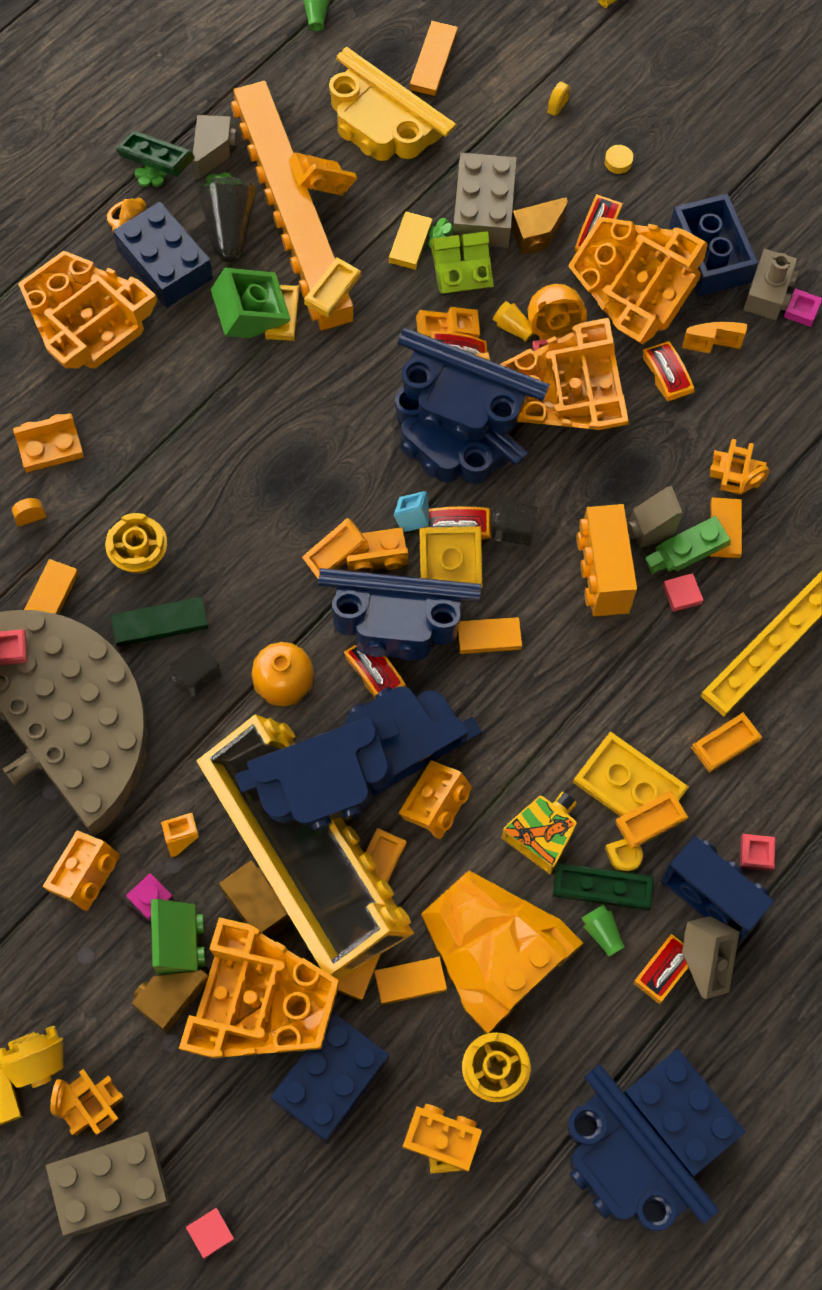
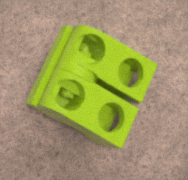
M488 231L462 234L460 237L459 235L433 238L430 241L440 293L447 294L494 287L489 257Z

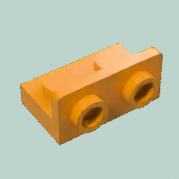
M296 152L289 158L299 187L342 196L357 180L355 173L342 170L339 163L332 160Z
M70 413L65 415L57 414L50 419L38 422H26L19 427L13 428L26 473L84 458L73 416Z
M403 528L362 533L368 543L355 555L347 556L346 561L348 571L371 573L373 570L378 569L398 570L408 565L409 553L405 545Z
M431 760L400 809L399 815L406 821L428 829L435 838L441 839L452 826L454 817L462 804L467 801L472 786L462 772Z
M77 830L43 887L50 893L67 899L82 910L88 911L110 873L115 868L120 854L105 841Z
M425 1104L424 1108L417 1106L402 1148L468 1172L482 1132L481 1129L476 1128L477 1122L462 1116H457L456 1120L443 1116L444 1110L430 1104Z

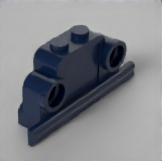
M408 328L403 329L398 339V345L414 351L410 360L402 368V381L405 394L411 399L418 400V415L426 426L432 429L448 431L454 437L463 441L481 440L486 435L488 428L497 433L511 431L529 396L543 401L550 387V384Z
M403 388L396 393V418L402 425L401 449L410 459L415 458L422 464L423 470L432 478L436 477L442 482L449 483L461 475L466 482L478 484L485 481L494 471L509 461L517 466L529 455V452L510 435L494 432L490 428H488L486 435L479 441H463L443 429H432L426 426L418 415V400L409 398Z
M320 568L318 586L337 587L336 595L332 601L335 629L343 635L356 634V647L358 651L373 657L386 656L404 660H421L426 658L431 651V642L445 645L456 639L461 618V600L480 601L481 584L325 568Z
M404 686L394 689L391 687L383 689L375 696L376 699L366 705L360 703L351 708L345 720V725L369 716H371L374 722L394 716L400 735L382 741L387 758L393 766V777L385 787L371 789L372 798L424 768L431 760L436 761L482 734V730L473 717L463 722L457 718L440 693L432 690L424 691L416 698L414 693Z
M371 716L248 761L249 769L235 775L242 793L257 788L262 806L273 820L280 823H288L295 819L305 827H313L314 831L322 830L332 825L331 820L342 816L347 820L363 814L362 809L366 808L372 801L371 789L383 788L391 781L393 766L387 758L382 741L400 735L394 716L374 722Z
M601 1064L584 1076L585 1080L597 1094L584 1105L577 1107L569 1117L567 1126L569 1137L574 1143L580 1145L570 1157V1166L573 1171L569 1175L582 1191L587 1188L595 1198L592 1204L597 1212L604 1219L610 1217L618 1222L625 1221L635 1214L636 1220L642 1228L648 1231H662L670 1227L675 1218L689 1207L702 1224L706 1223L719 1211L716 1205Z

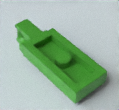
M714 516L662 542V544L656 547V552L645 558L646 566L652 575L665 568L668 571L675 570L678 572L731 545V539L718 518Z

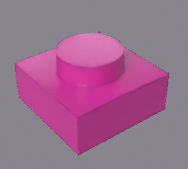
M795 288L784 318L811 327L822 298Z
M151 873L126 895L127 899L149 921H151V899L169 901L174 899L173 895Z

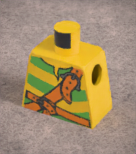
M561 792L553 803L545 797L539 796L504 827L501 838L551 875L575 830L577 822L569 816V813L576 806L577 802L565 792Z

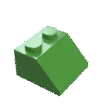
M224 268L211 288L225 336L252 338L265 333L269 329L284 325L291 320L276 273Z
M151 899L152 965L157 975L200 971V967H206L205 947H199V934H205L204 915L198 914L195 904Z

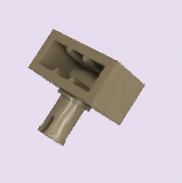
M764 249L743 310L777 320L780 310L786 311L791 294L786 293L787 288L794 287L799 271L794 270L797 258L788 256L785 253Z

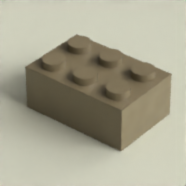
M460 152L453 236L459 235L460 237L462 234L488 231V246L509 248L516 157Z
M148 1131L46 1165L62 1235L68 1238L171 1205L154 1138Z

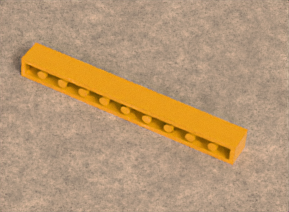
M261 81L233 89L235 101L231 102V108L235 119L240 117L241 123H239L241 136L243 140L248 139L250 145H247L250 159L252 162H257L256 174L259 183H265L267 189H264L267 204L268 206L273 205L275 209L273 212L277 229L282 228L284 234L281 235L285 251H291V267L294 274L300 275L299 287L303 298H305L335 258L308 189L298 185L289 162V158L294 154L266 81ZM349 294L346 295L329 318L308 307L311 320H317L321 331L354 321L353 304Z

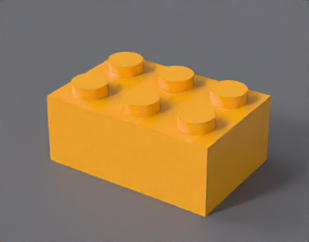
M624 504L587 507L584 519H580V532H577L576 536L578 550H583L584 560H581L582 578H587L588 588H585L586 606H591L593 617L629 614L637 591Z

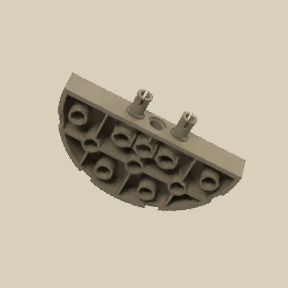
M38 610L0 612V631L24 629L27 639V663L0 665V721L7 722L26 747L25 754L2 769L14 786L37 768L39 770L43 769L85 827L95 837L122 811L123 805L131 792L137 787L143 772L148 747V723L136 681L128 665L116 649L101 635L86 625L50 612Z

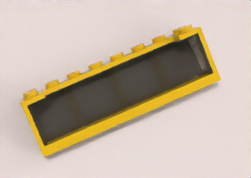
M255 714L200 757L197 763L320 968L334 978H342L413 935L414 932L409 926L411 920L404 909L397 907L392 899L394 893L391 887L383 879L380 880L375 872L377 868L376 863L369 854L362 851L358 844L360 842L359 836L352 827L345 824L342 817L331 820V826L318 831H314L313 827L303 826L295 819L288 823H280L273 820L264 810L257 788L241 792L235 774L248 770V761L295 744L293 741L295 735L286 723H280L271 718Z

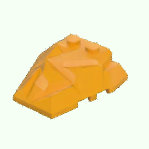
M599 217L568 267L586 290L592 294L600 308L613 321L612 323L615 327L630 338L644 344L653 338L657 331H664L669 327L699 281L701 272L698 268L705 258L707 243L680 228L668 230L661 229L657 225L648 224L647 227L635 225L631 221Z
M62 251L18 283L48 353L64 368H80L83 365L89 368L99 367L142 334L144 330L142 321L151 315L158 300L156 295L138 279L130 276L126 280L117 276L116 271L107 268L106 271L95 268L92 261L66 251Z
M609 318L579 323L571 327V333L559 339L554 336L547 340V345L535 351L528 349L500 364L550 384L543 401L529 396L517 422L593 430L629 425Z
M469 870L421 913L432 941L446 965L451 982L453 981L458 991L464 1010L486 1034L494 1030L512 1012L515 1005L557 966L560 967L584 944L561 919Z
M219 917L209 949L214 955V960L196 1017L189 1015L179 1049L209 1058L321 1049L340 984L339 980L306 959L296 956L281 943L274 942L266 937L254 926Z

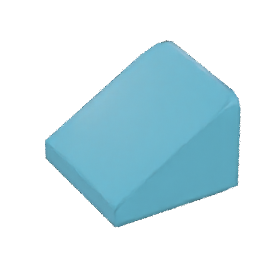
M426 491L399 497L394 517L399 527L403 528V532L429 525V504Z

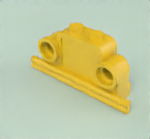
M345 47L337 55L336 60L349 68L346 72L333 76L329 83L331 104L337 112L338 132L343 139L350 140L357 145L365 155H371L379 161L388 160L395 153L403 159H412L418 156L428 145L438 141L442 136L447 137L457 127V124L350 48Z

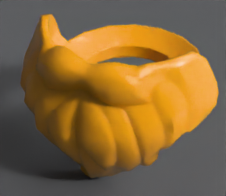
M141 198L124 199L115 204L107 214V221L112 227V233L114 229L144 212L147 208L146 202ZM121 208L119 220L113 219L115 211Z

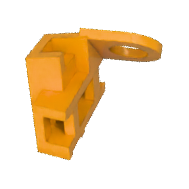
M732 439L728 453L714 450L710 477L721 479L719 490L742 495V493L753 487L758 488L761 483L765 482L770 469L766 466V462L751 459L753 443H749L748 448L745 449L735 446L736 439ZM733 454L743 456L745 459L733 457ZM727 481L737 483L739 486L727 484Z
M84 1069L79 1072L81 1076L71 1084L57 1079L52 1091L50 1111L55 1117L65 1119L71 1128L69 1131L72 1135H78L89 1126L98 1135L119 1119L112 1108L123 1101V1095L112 1084L109 1075L96 1085ZM89 1089H91L88 1093H86L84 1096H82V1097L79 1099V1097H80L81 1095H83L85 1092H87Z

